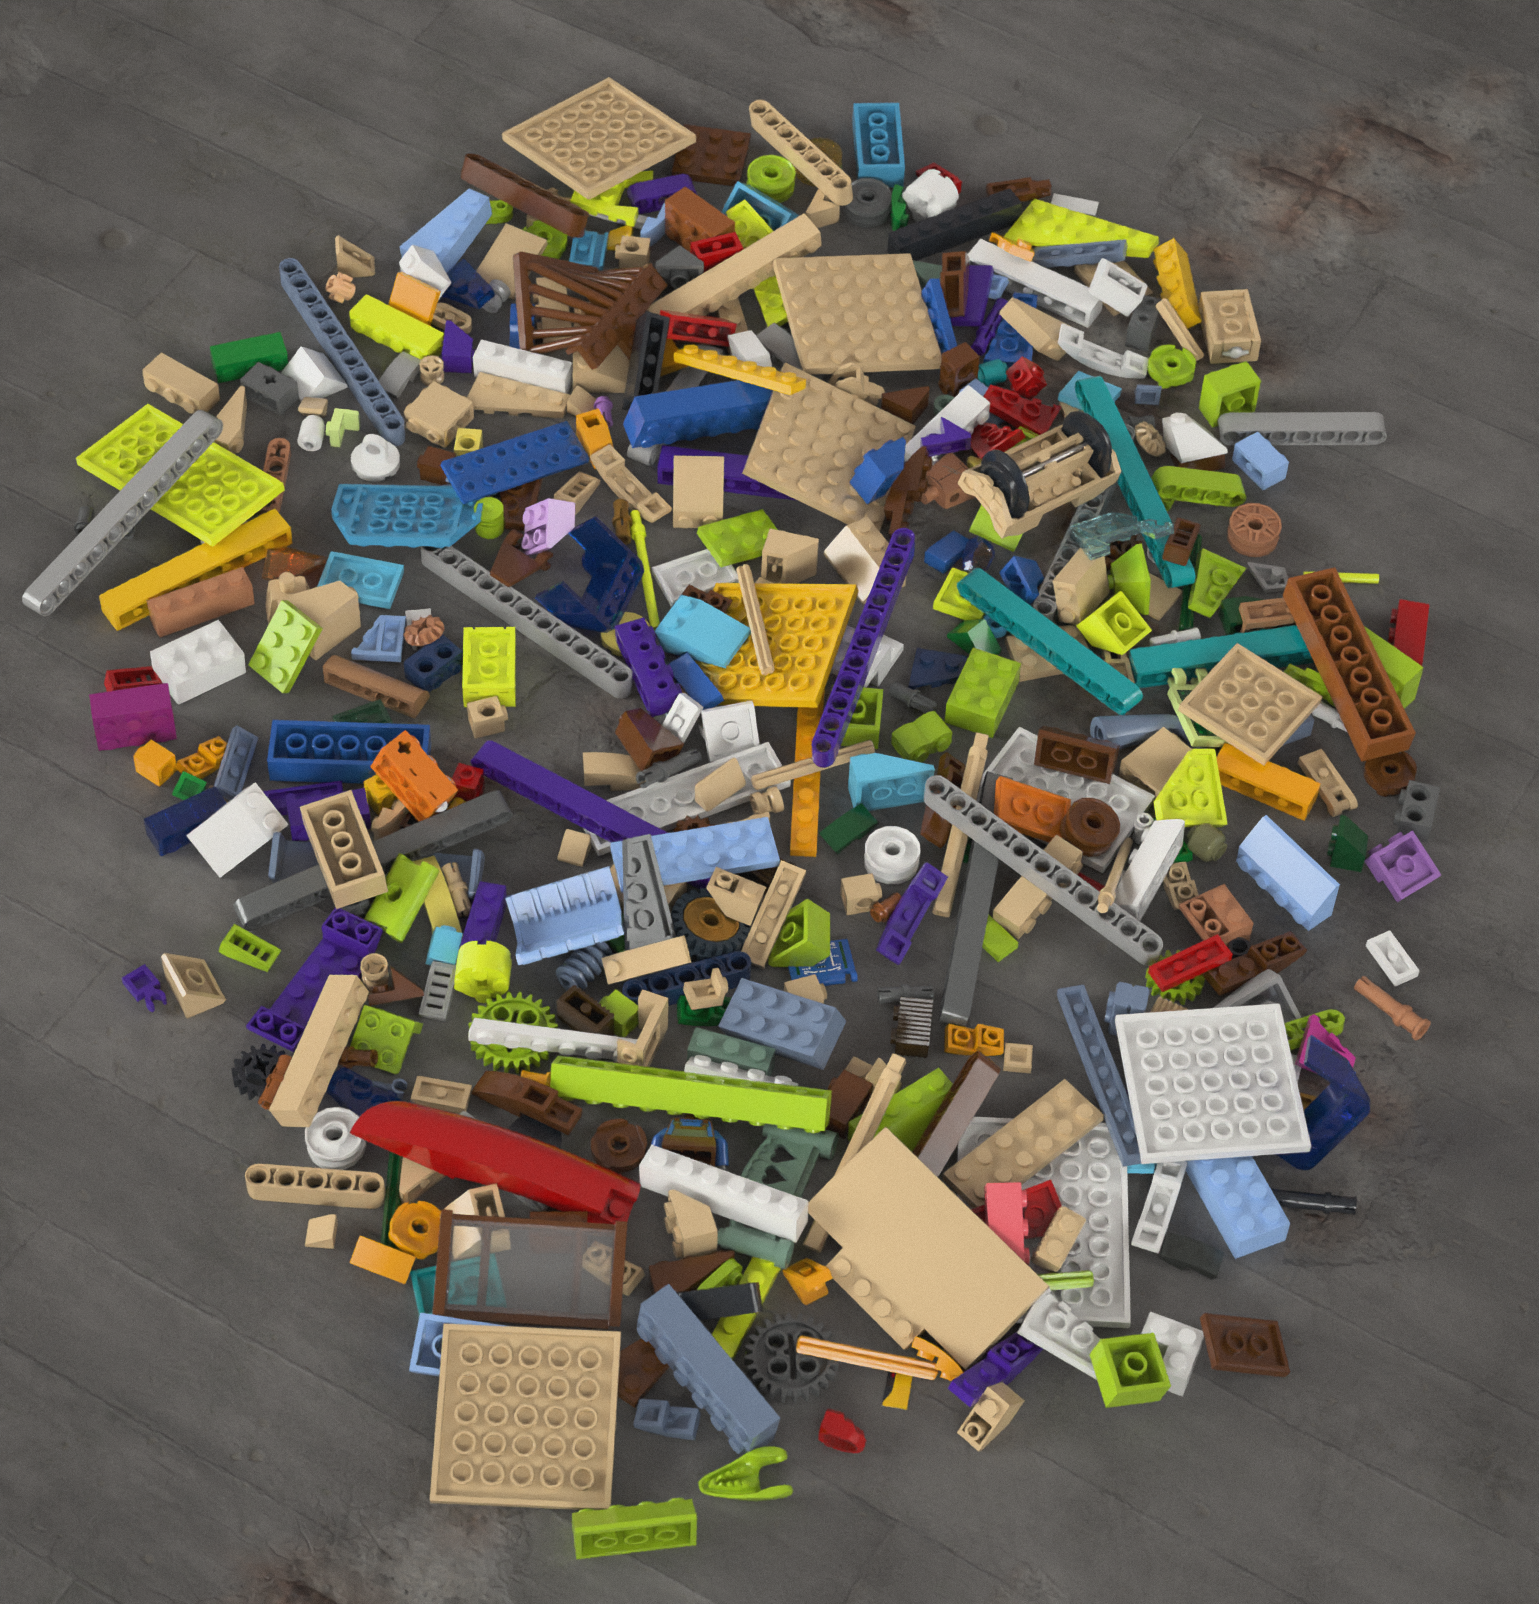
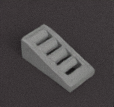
M432 962L419 1010V1017L446 1022L455 992L456 965ZM435 984L444 985V986H447V988L439 987V986H434V985H435ZM431 995L443 996L445 999L432 997ZM432 1004L443 1007L442 1009L428 1007V1005Z

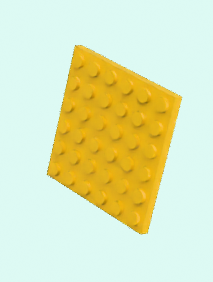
M716 583L713 591L732 600V604L725 614L750 628L740 584ZM754 583L773 660L774 672L772 674L768 673L766 676L761 674L751 633L726 668L697 660L694 661L722 694L724 701L718 705H731L752 701L754 706L818 708L859 593L857 585Z

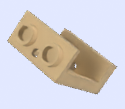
M642 989L638 998V1028L642 1029V1032L636 1044L618 1038L617 1063L650 1067L668 1029V998Z

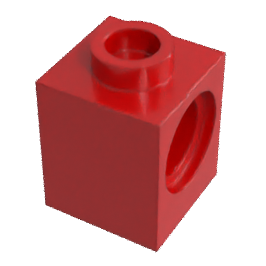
M458 763L452 777L458 791L452 800L458 797L468 802L482 796L485 789L484 769Z

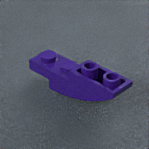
M1016 1332L990 1349L985 1359L952 1380L948 1389L966 1405L971 1407L978 1402L988 1386L1001 1382L1008 1385L1036 1358L1043 1348Z

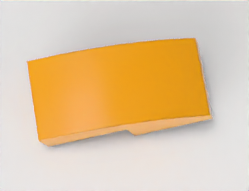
M218 736L199 744L198 752L178 760L176 769L181 774L184 771L199 779L207 777L220 768L227 743Z
M948 1024L945 1028L944 1052L969 1056L976 1051H980L985 1056H996L1004 1053V1029L983 1024H977L975 1029Z
M360 1235L350 1263L406 1284L416 1257Z
M915 1336L912 1347L918 1349L917 1356L934 1361L935 1356L939 1357L935 1369L942 1371L940 1377L952 1381L965 1372L963 1367L946 1351L923 1338Z

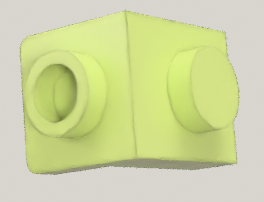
M335 408L332 420L327 422L326 436L330 437V446L340 447L345 429L359 431L360 418L358 411Z

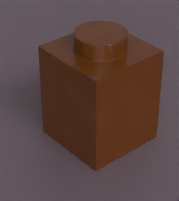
M428 446L424 455L421 454L417 462V468L420 469V480L438 485L450 484L446 482L447 476L440 465L442 461L456 457V453Z

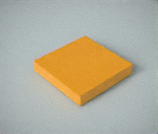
M399 272L388 305L431 326L441 291L404 272Z

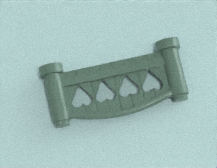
M765 1124L762 1135L767 1137V1139L754 1152L746 1164L741 1177L802 1198L819 1156L829 1160L833 1159L838 1145L839 1133L826 1130L825 1133H808L804 1131V1128L793 1127V1129L784 1130L777 1128V1125ZM779 1147L785 1148L795 1158L794 1160L779 1163L771 1161V1158L776 1156L775 1149ZM775 1169L786 1180L773 1184H764L762 1182L767 1177L766 1170ZM732 1219L729 1220V1227L720 1228L717 1233V1244L721 1245V1248L774 1262L775 1267L787 1269L790 1264L794 1250L793 1241L754 1227L746 1228L743 1226V1223Z

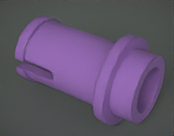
M601 396L596 399L594 409L600 410L608 428L613 425L611 414L613 403L608 397Z

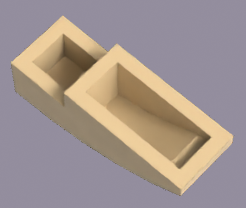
M583 752L584 786L610 785L611 791L639 789L641 788L640 785L646 782L637 783L636 774L641 770L630 755Z

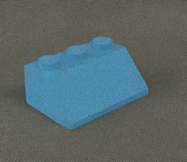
M738 181L721 211L726 215L727 210L746 200L773 231L800 216L754 187Z

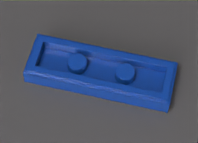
M688 652L669 663L676 682L679 683L680 687L689 697L704 707L702 710L713 708L724 701L722 694Z

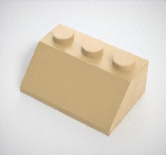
M868 516L845 526L824 551V556L845 583L857 585L859 590L857 598L862 605L866 604L889 544ZM906 577L902 587L906 585Z

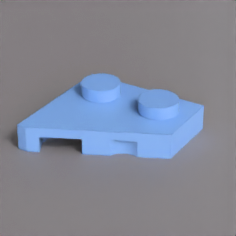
M380 615L374 622V626L365 633L363 641L358 648L354 647L352 649V660L401 662L406 616Z

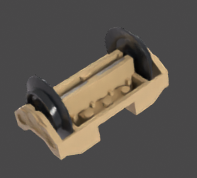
M1079 410L1070 412L1065 417L1062 425L1006 452L1000 450L988 451L983 456L980 464L962 472L958 485L965 493L973 495L990 514L995 531L1003 539L1007 536L1020 535L1038 526L1043 514L1069 501L1077 507L1095 498L1117 482L1121 468L1117 455L1112 449L1109 435L1103 425L1089 414Z

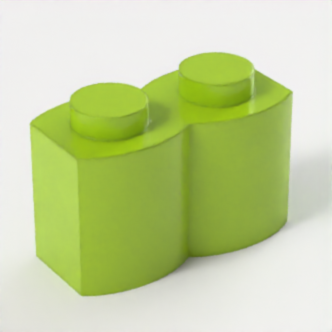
M935 711L928 712L917 718L914 722L899 727L892 733L891 745L903 759L921 763L930 754L945 751L952 743V731Z

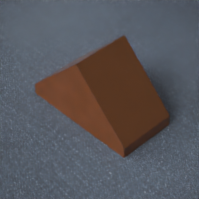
M929 386L882 393L880 409L914 424L928 407Z

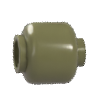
M1203 823L1200 826L1195 825L1187 834L1189 839L1188 849L1204 862L1219 860L1227 849L1226 836L1210 823Z

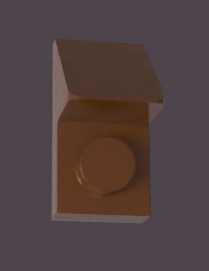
M390 965L393 987H388V984L374 985L367 995L369 1006L421 997L424 996V993L418 984Z

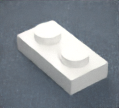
M679 693L662 725L684 743L704 707L686 693Z
M1391 931L1367 940V949L1394 986L1418 977L1420 970Z

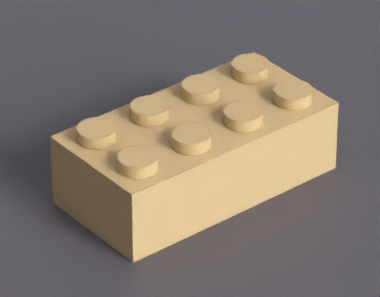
M351 790L300 807L305 829L336 909L388 892L385 874Z

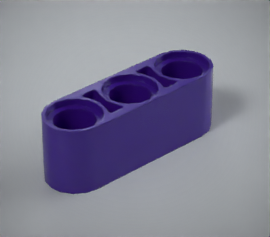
M686 174L635 183L629 186L626 192L631 206L638 208V214L660 211L665 200L683 187H687L697 195L691 178Z

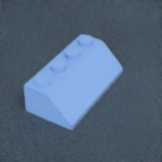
M1267 815L1262 817L1239 846L1236 862L1241 870L1253 877L1258 886L1265 889L1279 906L1284 907L1298 924H1301L1309 931L1332 915L1340 884Z

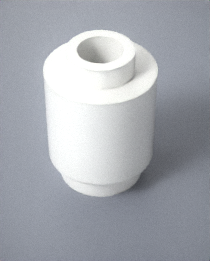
M309 415L302 421L297 439L302 449L316 451L321 448L326 430L324 420L321 417Z

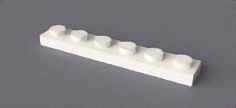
M474 1018L469 1029L468 1041H475L482 1045H504L507 1048H528L536 1052H559L565 1056L574 1054L586 1056L590 1059H612L617 1062L618 1038L636 1044L638 1039Z

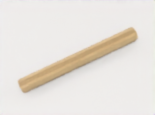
M867 740L839 749L835 762L829 767L822 768L816 766L811 757L752 775L751 782L754 789L759 790L850 762V757L859 754L875 753V748L872 741Z

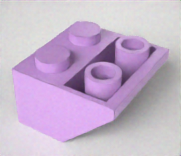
M548 498L525 508L523 514L525 530L522 539V548L525 555L530 557L552 548L574 528V502Z

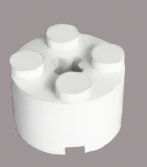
M930 169L925 171L902 194L916 222L952 210L957 205L956 201L959 195L954 183L948 177L943 178L940 176L939 173L941 172L938 170Z

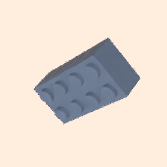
M741 978L722 1017L719 1028L727 1036L774 1048L776 1055L824 1070L846 1020L835 1007Z

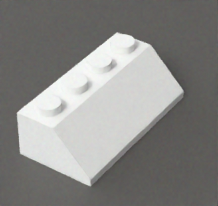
M1155 820L1150 829L1146 828L1140 840L1142 843L1138 850L1134 849L1128 861L1130 865L1127 871H1122L1117 884L1118 887L1115 890L1116 897L1114 903L1139 921L1144 916L1183 846L1184 820Z

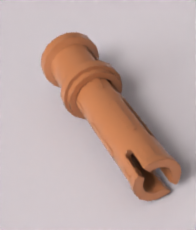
M1362 976L1355 984V991L1393 1018L1394 1025L1403 1027L1412 1034L1414 1040H1419L1427 1032L1431 1021L1427 1018L1422 1019L1414 1013L1410 1005H1402L1380 987L1376 986L1366 976Z

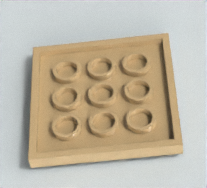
M1236 643L1180 703L1178 711L1260 764L1265 765L1318 707L1322 696Z

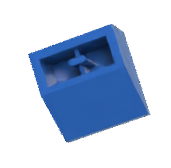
M904 437L896 441L891 439L878 450L875 448L871 449L863 456V463L855 468V474L850 480V484L867 505L885 496L904 469L906 446Z

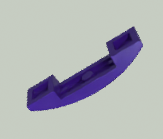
M928 862L924 863L894 909L881 935L876 951L895 964L900 965L912 944L910 941L931 902L938 897L948 876Z

